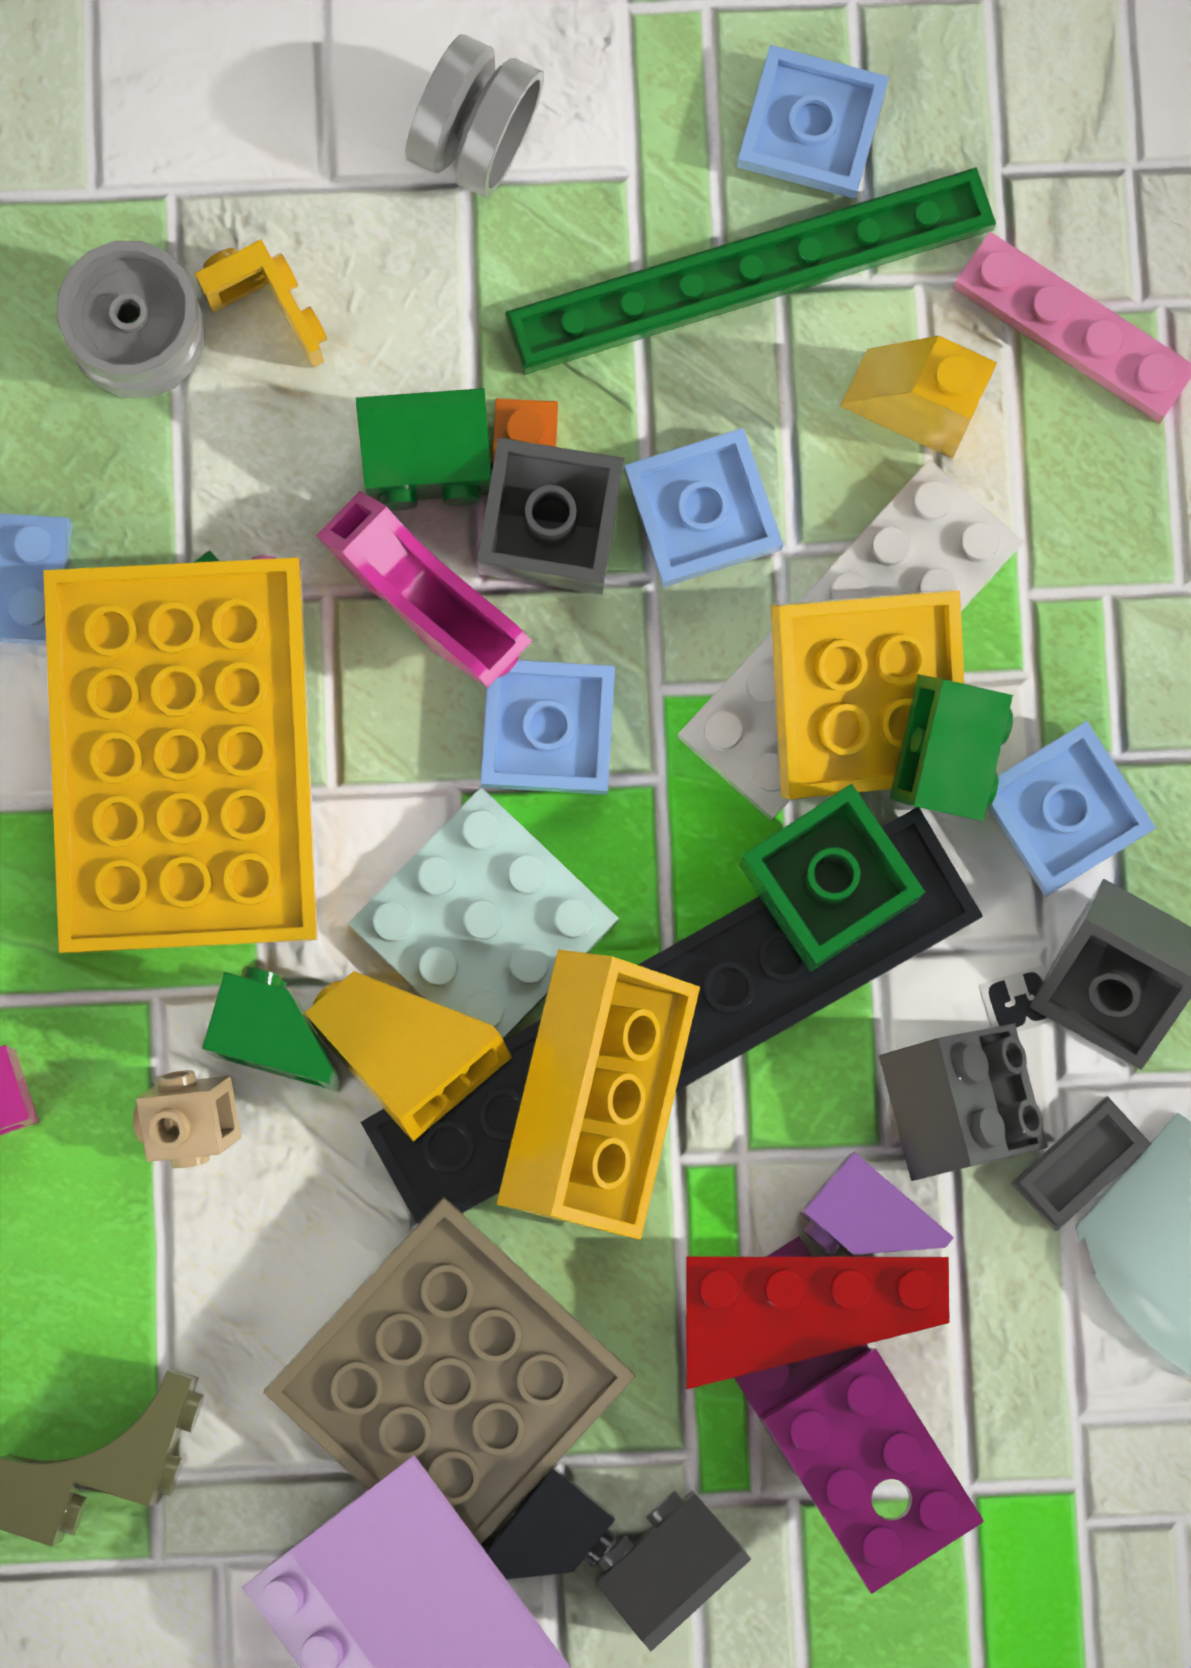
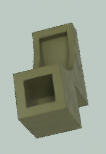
M175 1369L166 1371L158 1392L142 1416L117 1439L87 1455L64 1460H35L11 1454L1 1456L0 1530L51 1547L62 1542L65 1533L75 1535L87 1503V1497L78 1494L81 1485L147 1507L158 1502L160 1493L170 1496L177 1482L183 1458L173 1455L181 1430L190 1433L193 1431L204 1399L203 1394L194 1392L199 1377Z

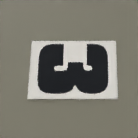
M1044 964L978 984L992 1028L1015 1023L1017 1032L1053 1022V1020L1029 1007L1047 974Z

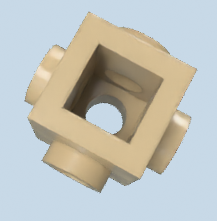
M193 1070L170 1072L156 1077L157 1085L136 1098L137 1105L133 1113V1127L136 1138L144 1144L147 1162L170 1160L172 1168L194 1167L210 1161L209 1156L220 1155L241 1139L231 1075L196 1079Z

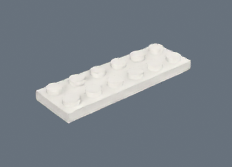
M929 459L799 602L938 590L960 591L962 612L1021 547L1024 541ZM772 632L678 733L679 740L770 821L790 802L789 799L781 797Z

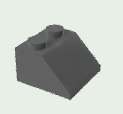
M498 437L477 559L479 575L603 595L624 458Z
M1103 878L1075 921L1029 1007L1142 1070L1191 999V927Z
M693 1490L683 1499L676 1491L670 1493L646 1516L647 1520L653 1525L634 1543L625 1535L607 1550L597 1562L604 1571L595 1578L596 1585L650 1652L751 1560L746 1550Z

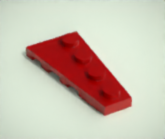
M686 1256V1389L950 1323L949 1257Z

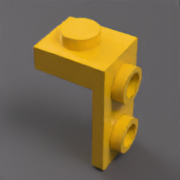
M262 239L239 251L236 248L221 250L204 262V269L194 273L201 293L212 313L268 285L311 366L314 368L324 363L319 344L328 340L325 331L311 306L300 311L290 292L298 287V283L282 253L271 257Z

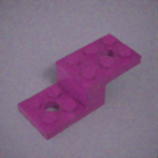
M800 1236L766 1257H812ZM865 1344L734 1377L787 1465L798 1476L871 1594L984 1522L876 1348H870ZM889 1479L901 1481L909 1494V1503L906 1510L895 1518H884L878 1515L872 1505L874 1489L879 1483Z

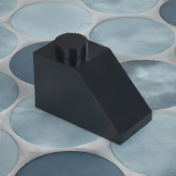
M553 1466L485 1552L506 1580L571 1573L576 1570L582 1561L593 1567L604 1555L616 1538V1535L608 1529L615 1520L614 1514Z

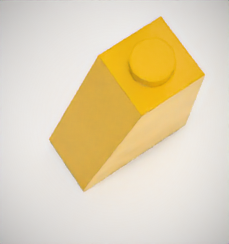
M939 335L869 348L854 375L840 407L953 459L998 362Z
M355 971L342 981H335L323 988L316 996L313 1005L304 1012L318 1036L413 1142L512 1058L500 1033L491 1024Z

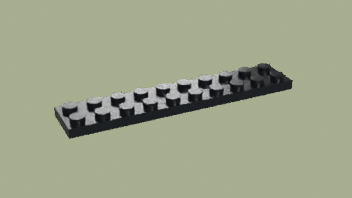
M919 807L884 825L882 829L908 865L925 893L918 902L812 972L809 971L760 896L638 964L644 968L700 987L676 1092L983 917ZM541 1020L504 1040L512 1058L414 1142L384 1109L360 1122L417 1224L443 1196L464 1214L499 1194Z

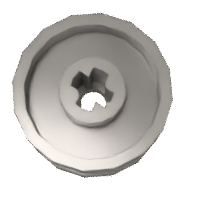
M459 34L440 58L417 106L408 133L405 148L406 160L433 173L442 172L455 161L457 184L483 197H490L503 181L523 144L541 97L544 85V71L517 58L508 59L495 70L494 47L466 34Z
M113 241L89 250L68 270L58 292L57 322L79 369L99 389L121 398H152L175 389L194 371L205 347V319L185 269L167 251L142 241ZM139 317L136 321L132 323L127 322L132 318Z

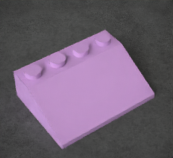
M415 1455L242 1586V1589L300 1668H571Z

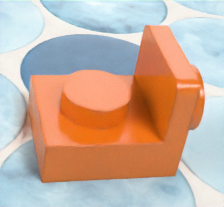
M496 398L494 440L491 455L492 469L498 437L556 447L558 401Z

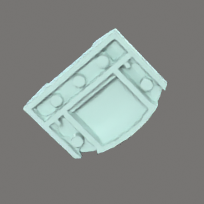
M1176 1113L1151 1141V1145L1133 1161L1075 1228L1079 1241L1086 1238L1092 1265L1096 1273H1093V1276L1113 1308L1149 1347L1169 1363L1191 1376V1121L1182 1114Z

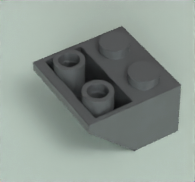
M1015 1023L939 1037L879 1055L911 1181L1048 1148L1043 1131V1116L1035 1101L1026 1066V1052L1019 1040Z

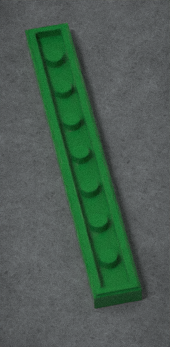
M975 167L506 311L505 317L523 373L527 375L994 231L996 221L978 169Z

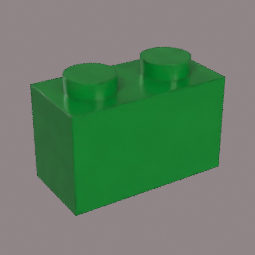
M918 674L890 799L914 807L984 821L987 807L993 803L998 791L999 779L996 767L1001 745L1008 740L1013 726V713L1010 709L1013 695Z

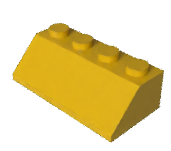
M558 949L496 1205L641 1240L700 990L699 986L613 956Z

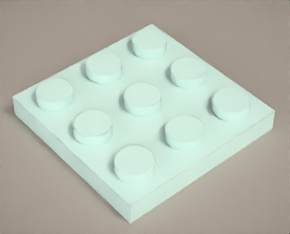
M480 787L348 922V925L424 999L491 1024L504 1040L547 996L558 949L588 953L619 921V918L492 796Z

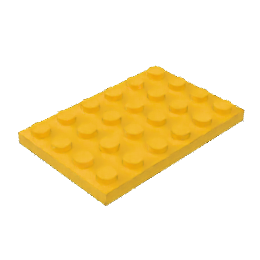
M299 557L43 570L59 953L318 940L302 581Z

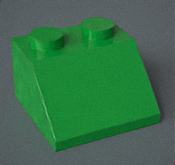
M485 388L356 397L366 495L387 506L390 511L412 509L418 506V500L443 498V504L448 506H467L479 503L481 501L480 495H488L492 473Z
M250 966L243 967L241 976L224 972L202 1049L218 1059L339 1092L342 1078L315 1029L304 1014L305 1011L300 1002L286 989L287 982L281 980L282 976Z

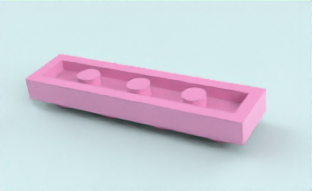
M992 232L988 233L955 281L953 289L1159 424L1191 379V362Z

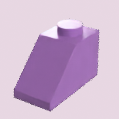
M855 1152L849 1154L800 1211V1214L810 1222L803 1232L831 1256L839 1248L847 1255L946 1248L954 1239L949 1232Z

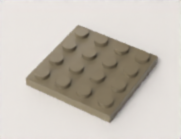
M443 1196L265 1387L263 1393L368 1490L415 1455L481 1545L636 1376L629 1367Z

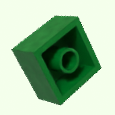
M852 783L743 854L739 863L740 868L810 972L918 902L925 893Z

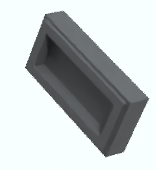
M1106 1096L1015 1178L1011 1184L1054 1231H1058L1151 1145V1142L1118 1106Z

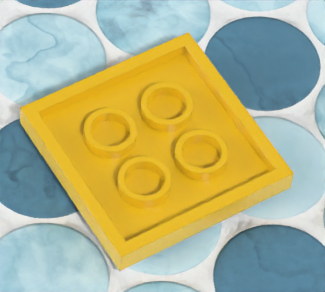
M938 590L771 605L781 797L790 800L835 795L851 783L857 792L892 789L918 674L964 684L960 591Z

